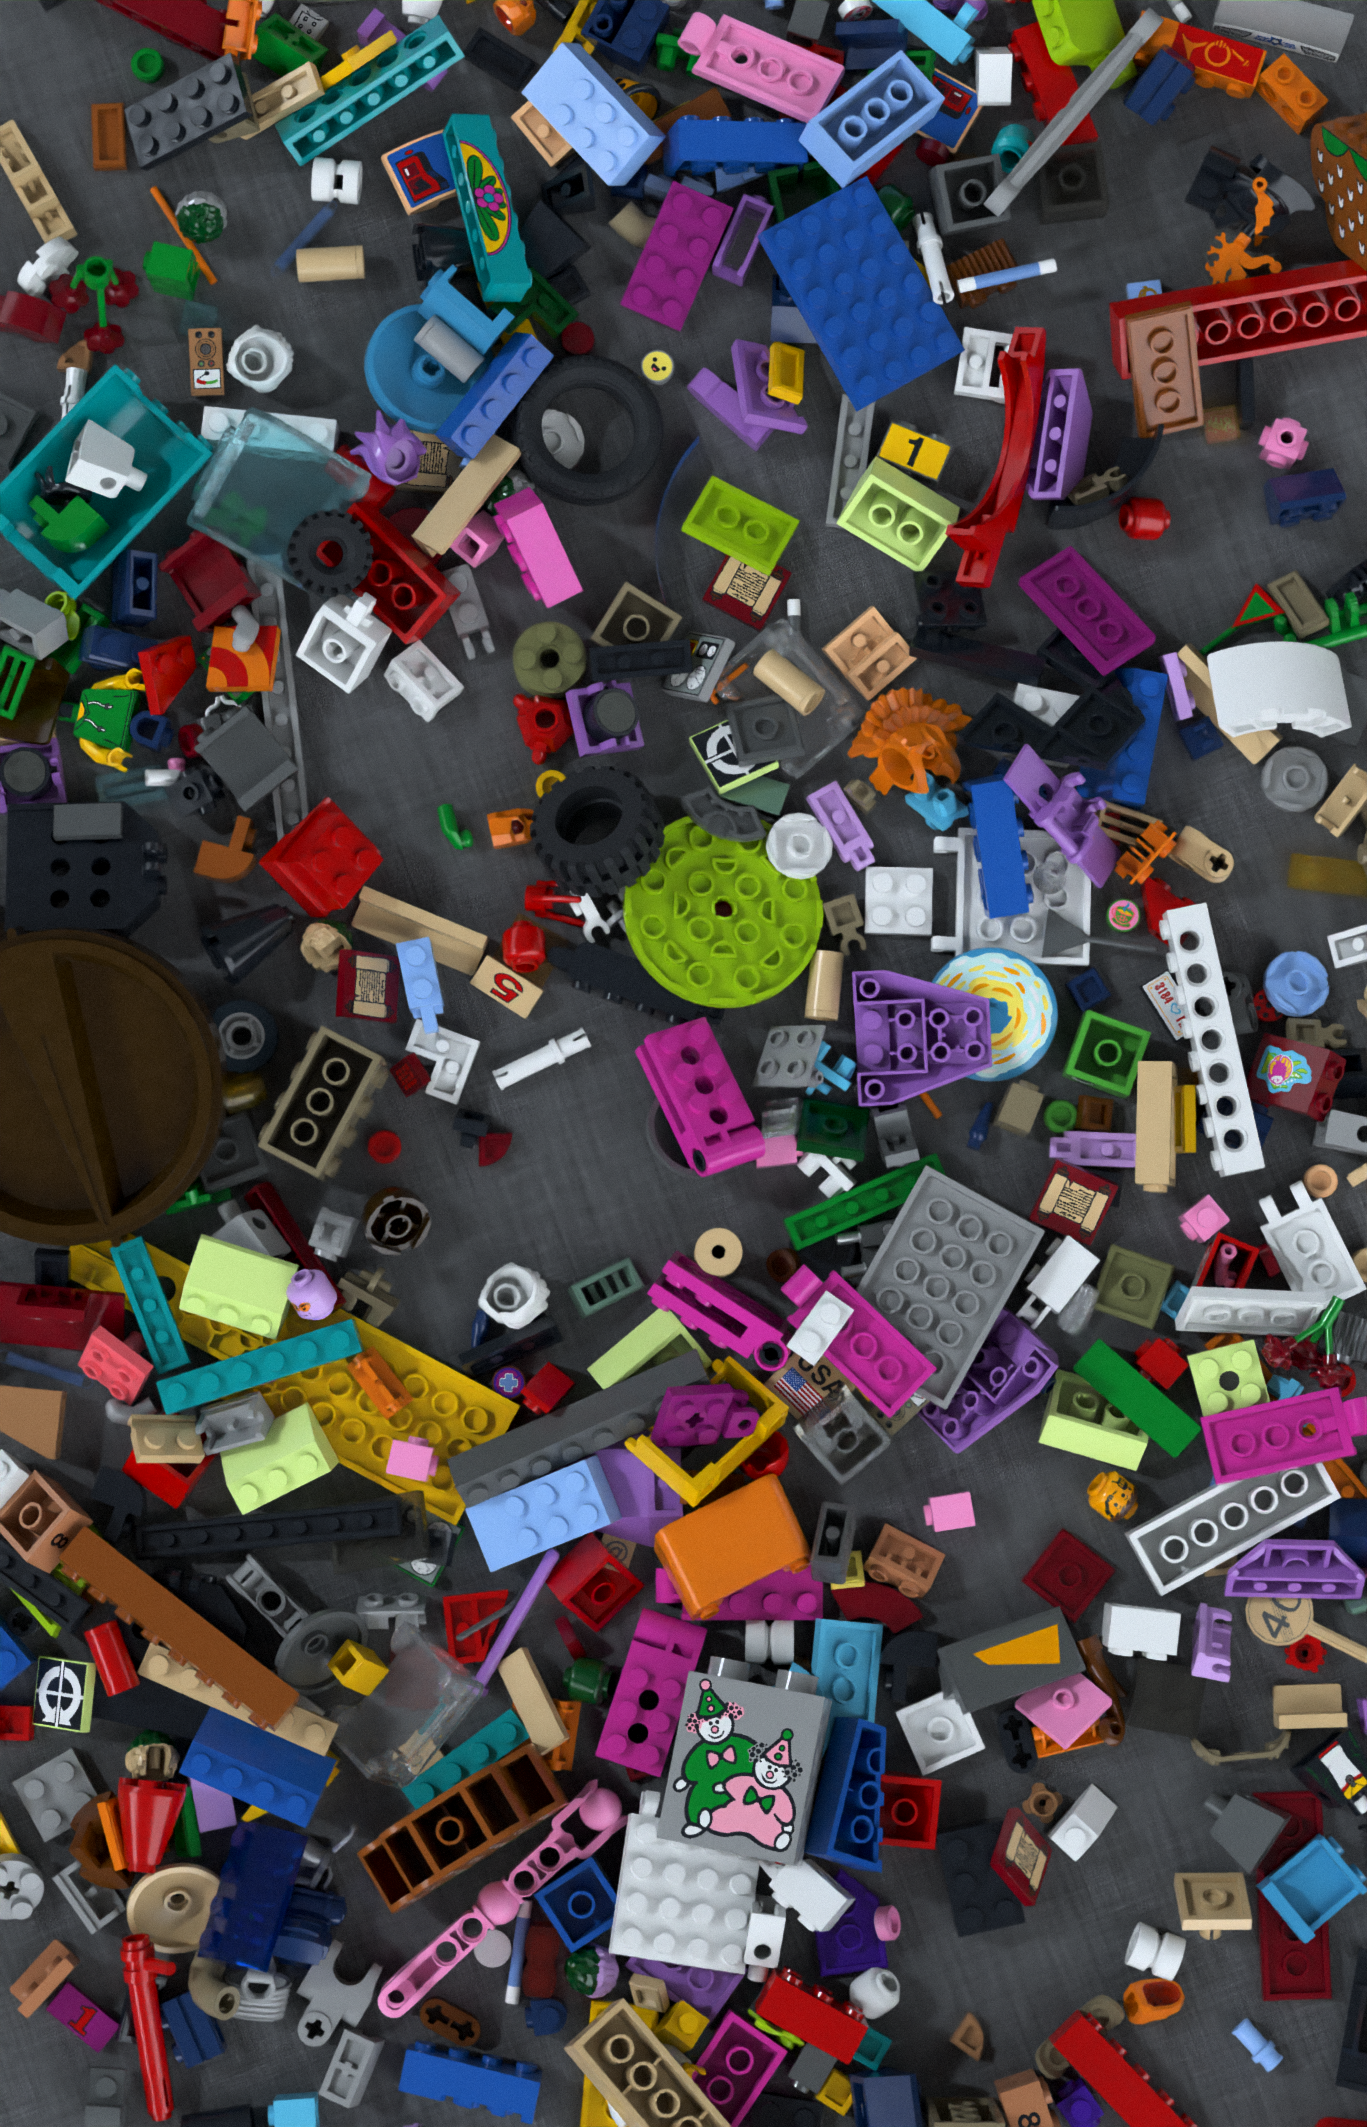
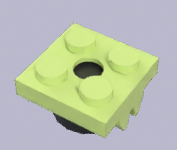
M1254 1339L1187 1355L1203 1417L1270 1402Z

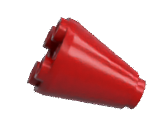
M119 1777L117 1792L125 1862H129L128 1871L155 1874L156 1865L161 1863L185 1801L187 1784Z

